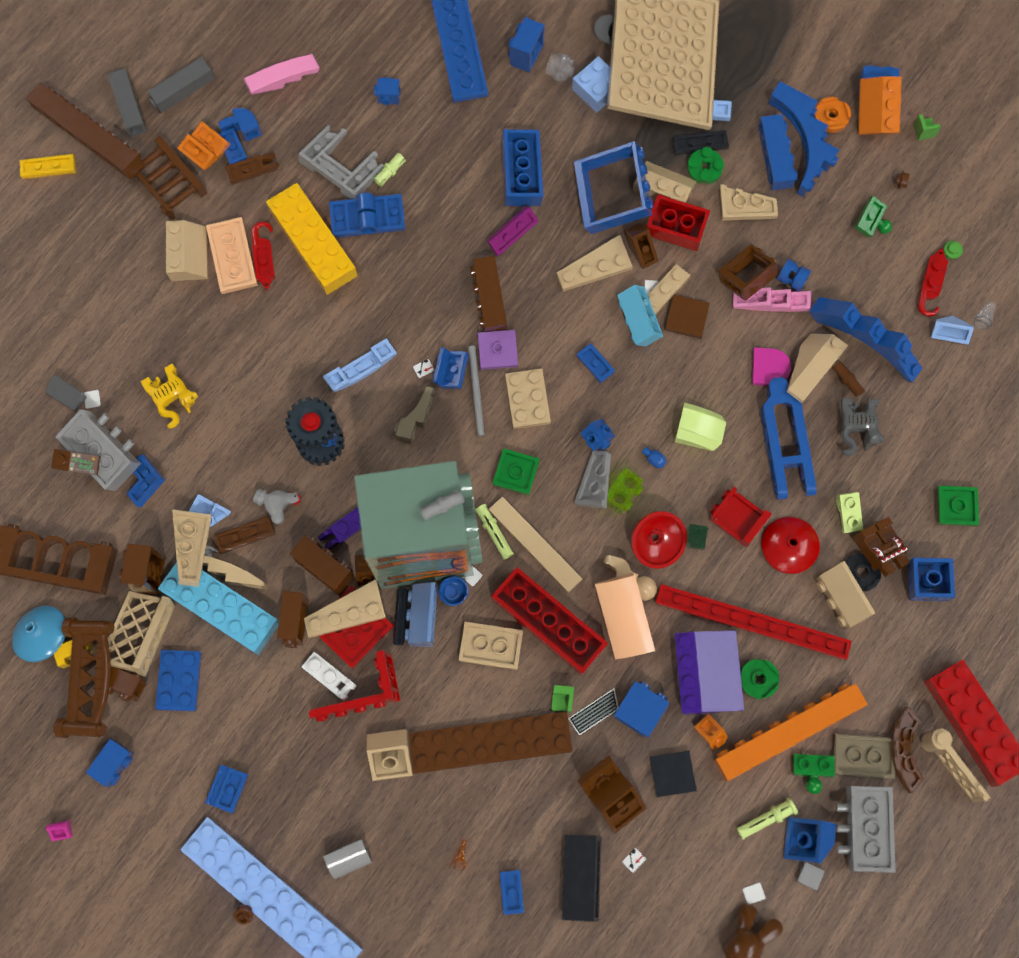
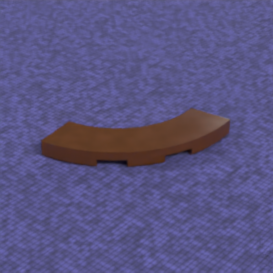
M909 706L903 708L895 722L891 738V754L900 782L908 793H913L924 778L915 764L914 757L911 755V743L921 720Z

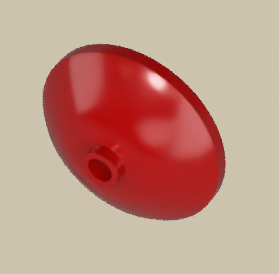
M654 511L642 517L635 525L631 536V548L635 557L645 566L656 569L665 568L675 563L683 554L687 544L685 525L676 515L667 511ZM657 534L656 538L652 539V536Z
M783 517L775 520L767 527L762 536L761 549L765 560L775 570L785 574H799L808 570L817 560L820 551V541L814 528L806 521L796 517ZM790 540H795L796 545H791Z

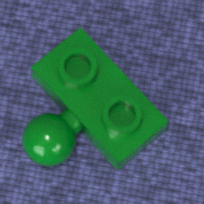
M874 196L870 197L854 228L868 238L873 235L876 227L880 233L888 234L892 230V223L887 219L881 220L887 205Z
M793 754V775L810 776V779L806 782V789L811 794H818L822 790V783L818 777H835L834 756Z

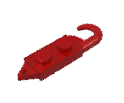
M261 221L252 228V248L256 280L268 291L273 279H276L272 245L268 239L259 238V229L267 227L270 232H273V228L269 223Z
M943 248L928 259L917 303L919 312L928 317L936 315L939 311V307H936L934 311H927L925 309L926 299H936L941 292L949 260H946Z

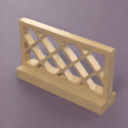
M131 591L128 592L114 624V632L108 637L110 652L116 650L118 657L111 660L112 667L133 671L138 675L146 677L175 608L174 603L169 597L162 596V598ZM132 599H140L141 604L131 609L130 603ZM158 603L157 608L149 613L146 606ZM144 608L146 615L136 619L134 613ZM132 615L134 621L123 626V619ZM149 619V627L141 630L139 623ZM136 625L139 632L129 637L126 630ZM124 632L126 639L116 644V635ZM142 636V644L134 648L131 641ZM129 643L131 650L121 655L118 648ZM134 654L135 660L133 665L125 664L123 659Z

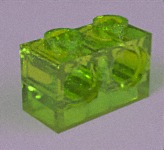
M624 468L608 491L607 506L620 515L624 511L628 512L634 504L632 502L634 496L639 497L642 493L644 480L627 468ZM627 481H632L635 484V487L628 488L626 487L625 483ZM620 496L625 502L618 504L614 498Z

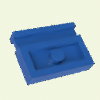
M220 765L205 803L234 814L249 775Z

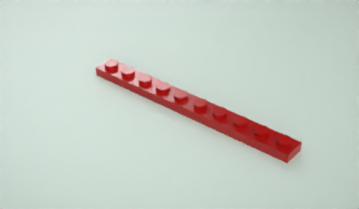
M663 584L660 585L655 604L845 661L848 659L852 640Z

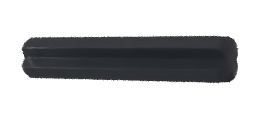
M398 588L393 638V644L396 646L404 645L408 602L407 588Z

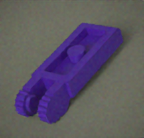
M359 507L318 536L320 541L327 539L333 533L336 536L335 539L324 546L325 549L331 550L361 530Z

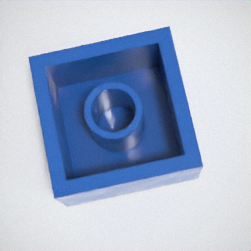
M527 17L524 18L522 23L518 24L516 35L510 39L508 45L510 48L511 66L530 73L544 45V24Z
M912 558L909 561L910 563L907 565L909 601H950L955 598L953 558Z

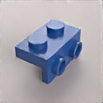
M441 347L437 356V366L433 374V382L442 389H462L469 354L466 351H448L445 347Z

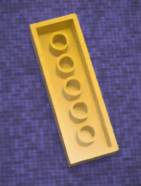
M298 183L266 201L269 211L326 295L358 276L355 266Z

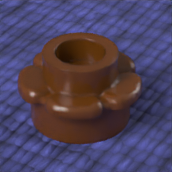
M902 171L901 174L897 175L896 185H899V189L901 187L907 188L909 173Z
M248 905L238 906L233 913L236 922L242 925L252 922V917L254 916L252 908Z

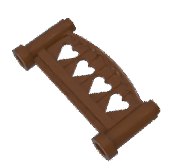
M68 617L62 623L63 635L65 637H72L66 718H58L53 727L54 734L58 738H68L69 736L101 737L107 732L106 724H103L101 721L108 699L111 679L108 635L113 634L115 626L110 621L78 620L77 618ZM97 640L98 646L96 649L98 652L96 656H93L86 650V646ZM93 660L97 662L95 676H92L84 669ZM94 680V695L91 697L82 688ZM92 700L94 704L92 707L93 715L89 717L81 710V707Z

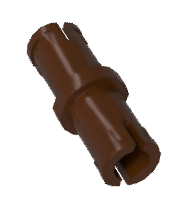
M842 361L832 367L841 378V383L846 385L855 397H858L865 391L856 380L855 374H851Z

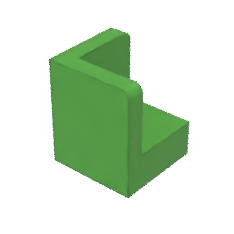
M922 114L917 116L913 124L918 141L936 137L941 128L940 124L934 125L932 118L924 119Z
M554 685L552 711L572 712L574 687Z

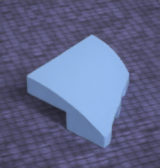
M199 494L188 511L212 515L210 527L231 513L228 509Z

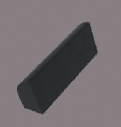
M565 835L562 920L599 921L602 836Z

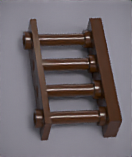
M158 136L154 139L157 145L156 150L142 160L145 165L139 171L160 156L163 157L165 155L167 162L146 178L139 171L132 178L137 177L161 205L159 208L165 216L169 214L172 219H175L176 217L172 211L174 207L193 193H198L202 198L207 192L204 185L161 136ZM171 168H176L179 171L177 176L157 191L150 185ZM181 181H187L189 183L188 188L166 204L161 196Z

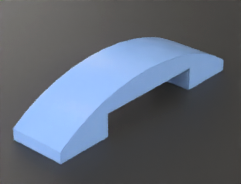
M385 339L371 347L370 352L341 369L339 367L324 375L323 378L333 393L366 378L390 361L397 353L389 341Z

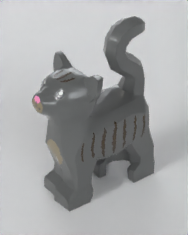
M852 398L841 399L840 412L843 419L841 436L842 440L850 446L848 450L842 451L845 456L854 455L858 448L855 440L849 437V433H866L864 439L865 451L869 447L884 442L885 437L878 430L879 419L875 410L878 407L879 399H870L869 403L865 405L864 412H855L858 402L852 403Z

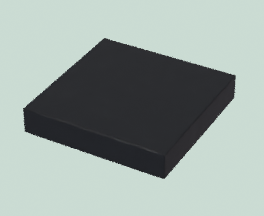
M690 751L649 757L656 798L697 791Z

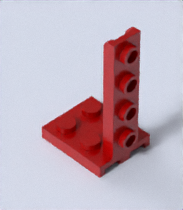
M382 650L376 652L377 657L374 658L375 667L380 672L378 684L380 689H383V693L312 709L309 711V718L316 719V722L328 720V716L344 717L350 711L361 713L367 711V707L374 706V709L386 707V703L401 701L392 654Z

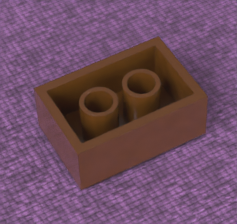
M303 536L289 553L290 556L306 571L338 596H341L355 579L352 575L351 567L342 560L339 563L335 555L327 548L325 551L322 550L323 547L313 537L308 539L306 536Z
M127 544V549L123 551L124 566L119 573L121 584L135 593L159 596L160 590L158 588L162 582L166 558L152 546Z

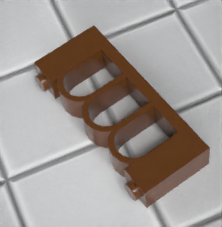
M0 525V575L106 595L118 550L112 547L113 544L101 541V544L94 543L93 546L84 541H75L69 544L58 536H48L43 539L32 531L20 530L18 525ZM29 539H36L37 549L31 570L16 568L23 543ZM54 544H62L64 550L58 574L41 573L48 549ZM80 549H89L90 558L84 580L67 578L74 554Z

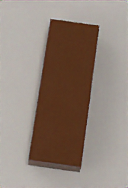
M266 516L216 534L214 538L219 553L223 554L276 534L270 517Z

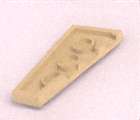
M618 235L557 272V278L562 291L564 292L632 270L633 266L621 235Z
M377 580L305 617L304 621L308 637L313 638L385 619L386 616Z

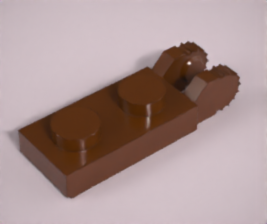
M275 154L257 155L226 166L231 184L234 185L266 174V172L276 171L279 168L276 162L263 166V163L274 161L276 159Z

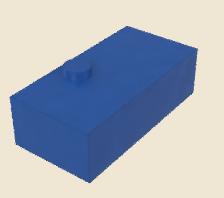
M503 129L501 152L504 206H540L543 199L539 130Z

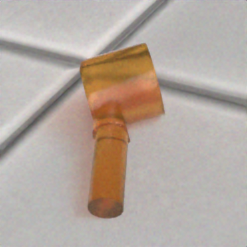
M462 840L459 856L454 862V869H456L458 861L463 862V870L466 867L464 854L467 841Z

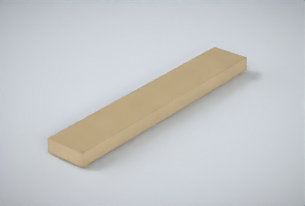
M503 497L488 509L568 593L583 580Z

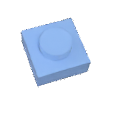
M714 100L712 120L730 121L732 101Z

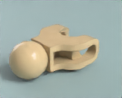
M611 555L605 556V566L615 571L617 577L630 573L635 575L643 601L650 600L655 596L657 585L652 578L646 576L639 577L638 574L630 570L629 564L624 559Z

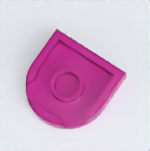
M754 347L752 385L768 386L771 379L775 377L785 379L789 377L791 362L785 353L777 349Z

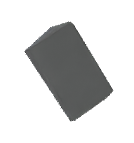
M56 375L51 377L46 390L48 395L75 412L87 398L84 393Z

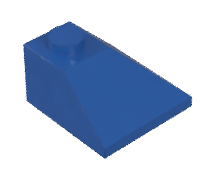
M788 817L784 859L821 864L834 846L836 824L820 820Z

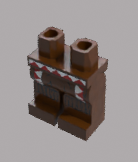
M890 517L860 531L852 538L868 562L872 564V569L874 571L879 569L884 577L896 571L891 562L894 561L898 569H902L910 563L905 555L909 549L907 546H904L901 538L896 535L891 527L893 522Z

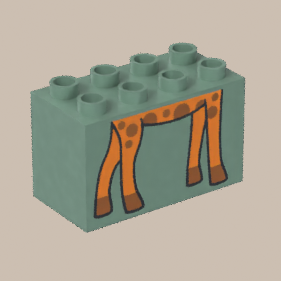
M456 461L355 476L365 559L381 589L442 581L450 576L460 578L474 576L472 564L483 563L471 479L469 472L458 474ZM459 490L464 503L450 508L445 514L442 512L427 521L424 520L419 508L437 501L436 498L438 497L443 498Z

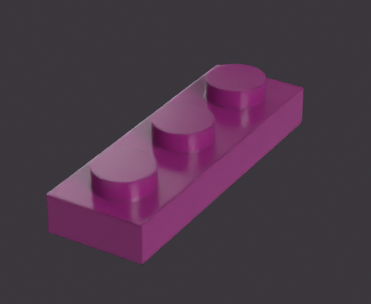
M526 206L486 241L494 254L499 256L539 221L531 208Z

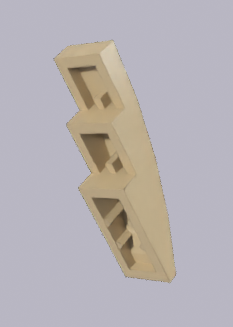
M208 556L204 557L203 566H208L207 571L211 575L226 576L225 582L229 585L267 590L268 586L265 582L251 573L228 562Z

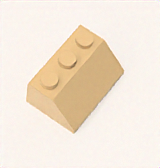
M646 161L645 165L648 170L646 180L650 184L649 197H651L652 201L655 202L657 194L687 203L697 181ZM636 178L633 193L640 196L638 179Z
M185 220L166 221V273L171 281L208 279V234L205 226Z
M845 561L816 579L818 589L821 593L824 592L827 597L826 601L829 608L836 612L839 625L846 630L875 614Z

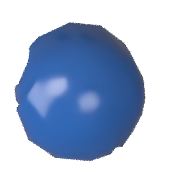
M450 576L441 582L438 593L440 599L445 604L456 606L465 601L469 590L467 583L462 578Z

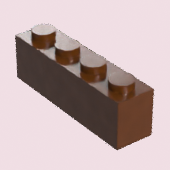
M495 256L473 259V266H470L471 276L476 278V283H473L474 293L479 295V300H476L477 310L482 312V317L479 318L481 329L484 328L485 332L507 330V321Z

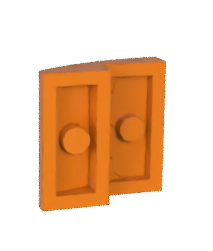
M201 121L192 135L187 134L178 149L203 170H206L226 151L230 143Z

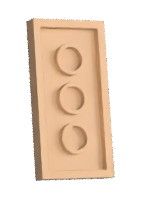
M242 217L206 225L220 292L225 294L258 286Z

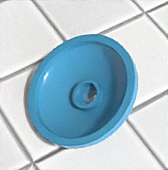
M45 605L33 608L23 615L15 626L12 635V646L16 655L27 662H39L52 656L65 639L62 633V623L65 617L62 612L55 607Z

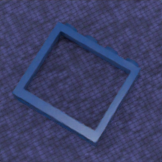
M635 141L574 161L584 228L591 234L652 215L653 201L649 197L651 188L648 180H646L648 170L643 162L645 153L643 148ZM634 156L642 207L596 221L588 171Z

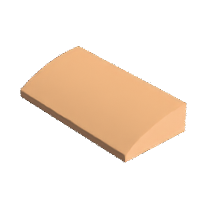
M630 573L595 583L615 659L655 651L635 575Z

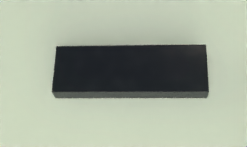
M726 130L673 136L672 139L675 155L692 154L705 147H709L714 151L729 149Z

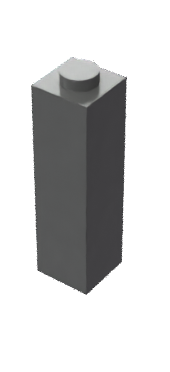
M200 57L148 91L151 97L149 102L154 109L158 108L163 113L214 80L213 73L203 58Z
M115 70L109 73L111 86L129 136L133 137L147 132L126 70Z

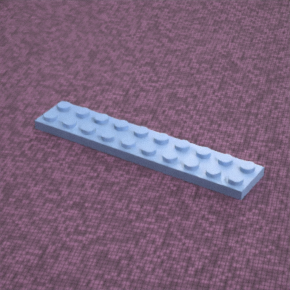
M209 817L205 819L181 848L183 853L242 904L250 906L252 912L305 958H357L363 951L357 943Z

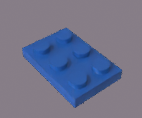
M161 650L155 710L197 712L202 652Z

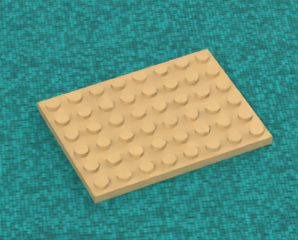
M616 0L607 109L710 130L713 115L719 0Z

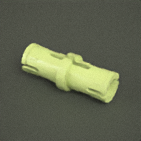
M397 153L388 164L386 163L380 173L373 178L376 184L382 187L391 176H394L398 168L406 161L404 157Z

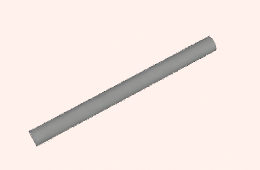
M469 346L468 353L477 437H483L485 432L475 346Z

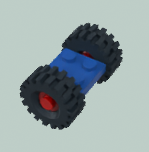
M306 397L304 402L302 399L298 400L299 404H293L291 406L292 411L288 410L287 412L288 418L285 419L286 429L305 461L308 460L312 465L316 463L317 466H322L321 463L329 465V461H336V456L340 457L342 454L341 449L344 450L343 442H345V439L337 423L336 416L331 406L327 405L324 400L320 401L316 397H314V400Z

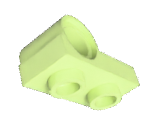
M859 492L836 495V505L840 512L842 532L862 531L863 522Z

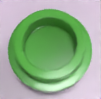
M950 241L944 246V254L949 259H957L963 252L961 244L956 241Z

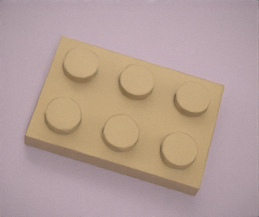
M535 369L505 374L513 429L551 424L543 370Z
M465 622L459 662L517 670L523 630Z

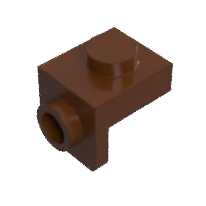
M356 555L355 574L357 584L359 586L366 585L376 580L365 559V555Z

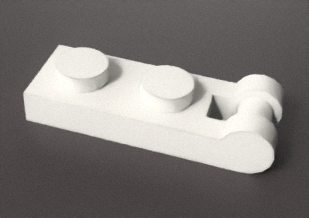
M315 652L312 653L302 666L304 670L343 701L347 699V694L351 689L354 690L357 686ZM342 681L345 684V686L341 690H339L337 686Z

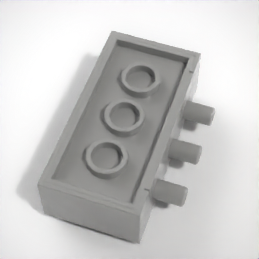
M80 409L58 433L56 438L67 450L101 456L98 475L92 476L105 490L116 491L141 464L129 451L135 443L128 439L123 445L116 438L122 432V429L118 426L111 432L104 424L110 417L106 413H103L98 419L92 412Z
M846 787V803H836V811L847 812V824H837L836 830L837 832L847 833V845H838L837 853L848 854V871L895 872L893 787Z

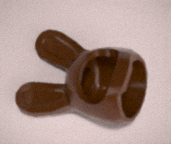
M748 903L742 905L739 914V927L724 948V956L726 958H761L765 945L773 941L783 931L781 922L771 919L758 934H755L751 929L757 914L756 907Z

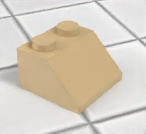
M407 729L367 734V755L373 781L413 776Z

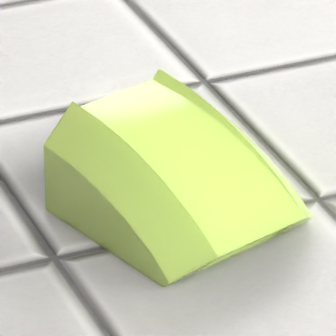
M684 403L675 442L714 451L722 444L726 421L721 415L713 411Z

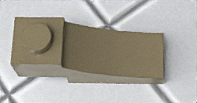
M426 386L422 398L415 409L406 418H401L400 423H396L394 434H396L397 441L412 444L417 427L425 428L434 397V388Z

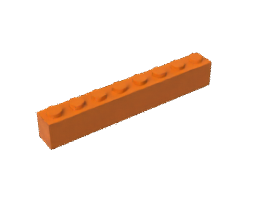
M846 683L838 688L839 692L835 695H832L831 692L821 697L822 702L815 704L813 701L804 706L805 711L800 714L797 711L786 716L788 720L780 723L778 720L769 725L770 730L765 733L762 730L751 735L753 739L748 742L743 739L734 744V750L729 752L725 749L716 754L718 758L714 762L725 782L867 706L868 703L856 683L851 686L849 683Z

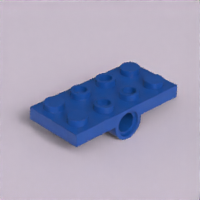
M361 193L356 196V199L329 202L331 229L335 238L406 230L402 194L374 197L371 193Z

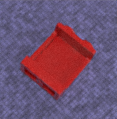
M734 486L731 491L727 489L722 495V503L720 505L716 503L709 512L712 514L709 520L747 548L772 513L768 510L762 511L739 494Z

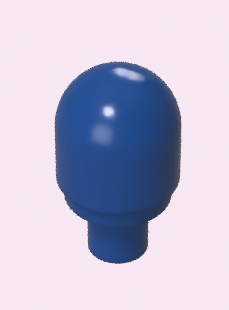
M648 447L644 448L642 453L648 457V463L658 469L666 465L667 460L662 453L655 449L652 451Z

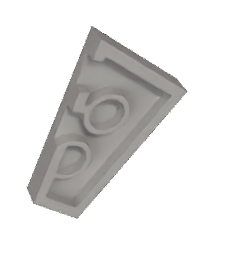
M592 451L574 502L575 504L584 507L606 509L611 454L606 451Z

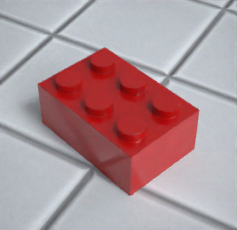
M657 194L647 228L650 231L651 238L698 251L711 210Z

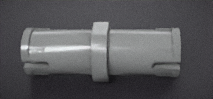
M459 490L443 498L438 497L436 498L437 501L419 509L424 520L427 521L442 512L443 514L447 513V510L464 503V500Z

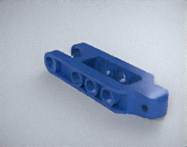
M782 377L771 379L767 386L768 400L760 410L773 488L777 500L788 498L784 469L799 467L801 482L804 483L805 496L816 495L817 491L802 403L787 392L789 384ZM784 403L791 410V426L794 427L796 438L794 443L798 449L797 456L782 457L774 414V406L776 404Z

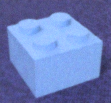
M598 56L577 74L572 81V90L596 113L608 103L610 67Z

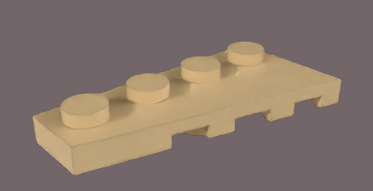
M172 510L179 585L199 587L212 515Z

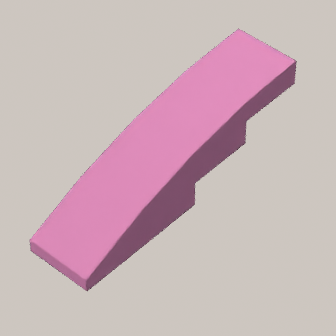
M310 54L260 70L244 78V81L252 95L284 88L285 83L299 81L303 75L318 73L319 66L314 56Z
M771 287L761 288L746 301L734 293L733 307L756 311H809L811 309V291L792 292L791 289L772 290Z

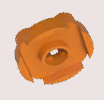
M836 97L822 99L816 106L818 111L814 115V118L829 125L826 130L829 133H836L845 129L851 117V110L848 104L839 101V98ZM829 112H832L833 114H836L837 116H835L834 118H831V117H829L828 115H829Z

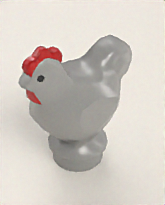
M259 488L254 495L253 502L258 506L264 504L266 511L271 515L272 522L279 525L284 521L286 507L289 504L297 506L301 502V496L297 495V492L286 493L281 490H275L268 494L266 489Z

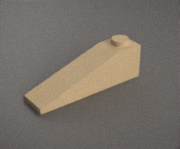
M810 334L799 348V354L787 392L803 403L840 358L848 345L833 334Z

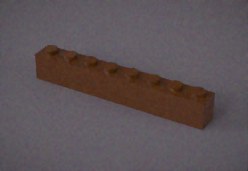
M40 83L26 97L33 109L129 180L145 165L141 160L142 155L133 148L131 150L124 140L121 139L119 141L110 130L105 131V128L98 121L94 123L87 113L84 112L82 114L73 103L70 105L62 95H56L57 93L50 86L45 87Z

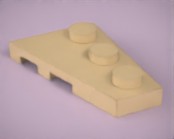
M720 184L722 221L777 219L776 198L757 193L750 194L743 192L741 189L736 188L735 190Z

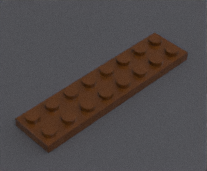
M567 712L409 733L413 774L573 752Z

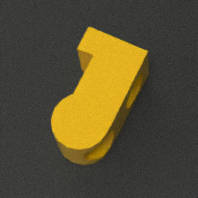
M72 640L63 643L54 653L55 660L60 668L64 669L70 666ZM93 642L86 646V650L90 653L94 650Z

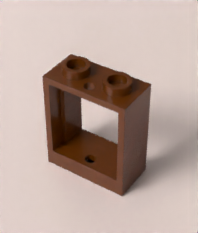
M750 244L719 269L718 274L720 282L746 301L778 275V264L774 258H769L760 248ZM754 261L764 270L746 284L735 275Z
M283 591L277 639L288 648H297V645L303 646L304 618L307 617L309 599L302 592Z

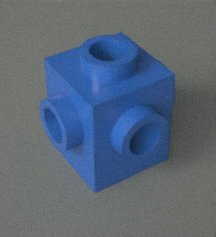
M603 419L591 422L580 433L593 451L607 449L611 445L610 441L615 438L611 428L606 425Z

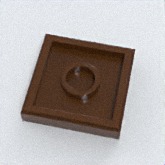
M674 294L665 331L701 339L710 303Z

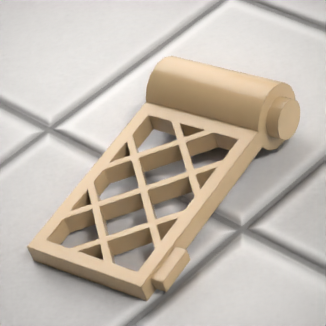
M938 729L925 733L922 736L921 745L923 749L936 753L973 803L985 802L990 799V796L951 747L952 736L947 730Z

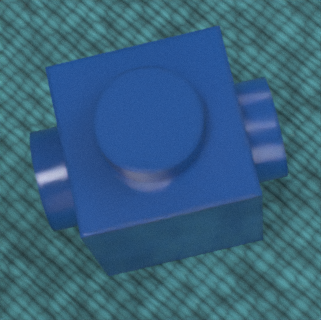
M390 77L378 78L377 85H374V96H377L378 103L383 105L399 104L401 91L399 79H392Z

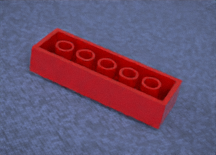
M518 567L514 569L491 596L495 604L581 676L608 645V642Z
M963 659L924 681L929 692L991 787L1000 786L1019 774V743Z

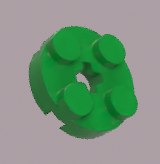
M709 147L697 150L689 158L687 165L688 175L691 179L697 181L696 183L713 184L722 175L724 168L723 159L716 151ZM703 164H708L709 169H702Z
M751 660L740 671L742 690L751 698L756 700L766 699L772 696L779 687V672L767 660ZM756 674L764 676L762 679L763 684L755 682L756 678L754 676Z

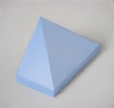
M953 315L936 319L931 338L969 345L974 326Z

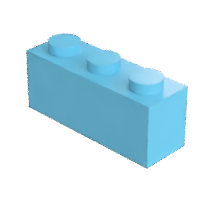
M633 285L617 295L619 306L626 317L625 322L631 330V337L636 345L646 347L664 337L644 286Z

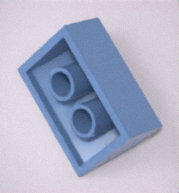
M435 582L413 584V589L409 590L408 602H411V609L407 610V621H410V628L406 629L405 641H408L410 646L433 647L438 590Z

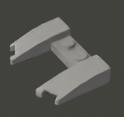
M328 125L298 154L299 162L310 171L316 170L340 188V192L347 198L356 199L357 195L364 193L374 181L373 178L383 169V164L377 165L375 159L378 157L376 151H373L353 172H350L329 156L347 134V130L341 128L339 134L330 132V126Z

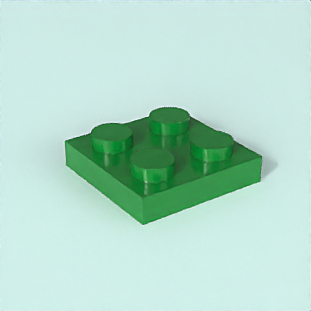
M503 448L492 483L493 486L529 496L540 458Z
M937 487L938 525L975 527L979 525L978 487Z

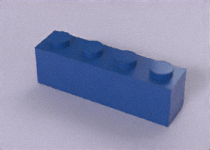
M783 114L761 117L758 127L771 190L793 188L795 181H797V171L793 169L794 156L793 153H790L789 149L791 141L790 137H787L786 134L787 122L784 121Z

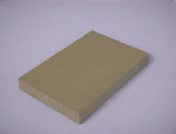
M834 734L833 756L835 759V775L895 779V768L891 754V738Z

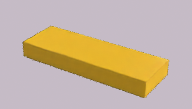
M74 154L20 160V177L22 179L76 173Z

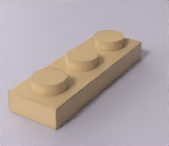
M677 264L648 294L655 315L690 278V274Z

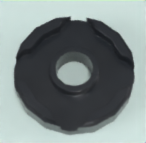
M854 554L846 560L845 563L863 592H868L879 584L881 571L879 569L874 571L871 567L872 564L868 562L863 554ZM864 568L867 572L866 577H860L857 574V569Z

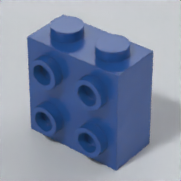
M635 681L613 717L647 739L668 707L669 702L666 701L667 697L659 692L655 694L650 691V686L646 683Z

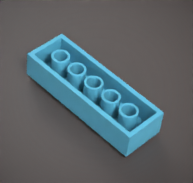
M177 562L158 588V590L258 656L279 625L278 619L203 570L199 587L179 585Z

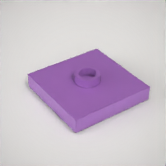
M515 330L478 333L481 370L518 367Z

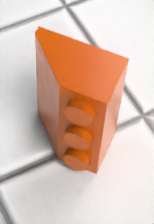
M902 76L860 79L858 135H894L900 133Z

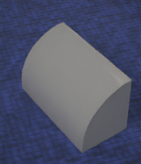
M362 839L323 856L334 879L373 863Z

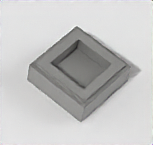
M804 862L797 882L817 890L825 871Z

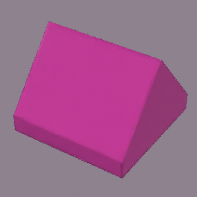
M71 819L46 825L51 841L72 838Z

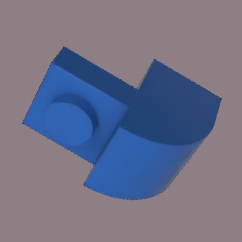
M244 108L232 109L234 116L226 117L218 122L222 132L234 128L235 132L241 130L246 142L262 135L255 116Z

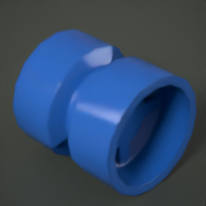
M788 259L777 280L785 285L790 283L791 288L800 292L811 270L804 266L798 267V263ZM792 271L796 272L794 278L789 276Z

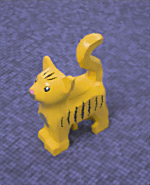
M170 364L165 367L168 378L167 382L161 384L162 382L159 377H156L154 382L149 377L140 382L147 394L153 399L158 413L162 417L172 418L167 427L174 428L179 423V415L174 411L166 410L165 407L179 398L180 404L188 413H191L190 407L194 405L198 395L196 392L186 388L184 382L176 376L175 366Z

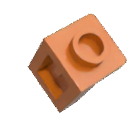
M709 714L694 726L695 730L709 744L712 750L721 747L728 738L725 730Z

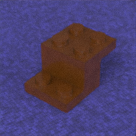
M609 755L577 780L590 802L604 817L615 834L647 809L633 785L620 772Z

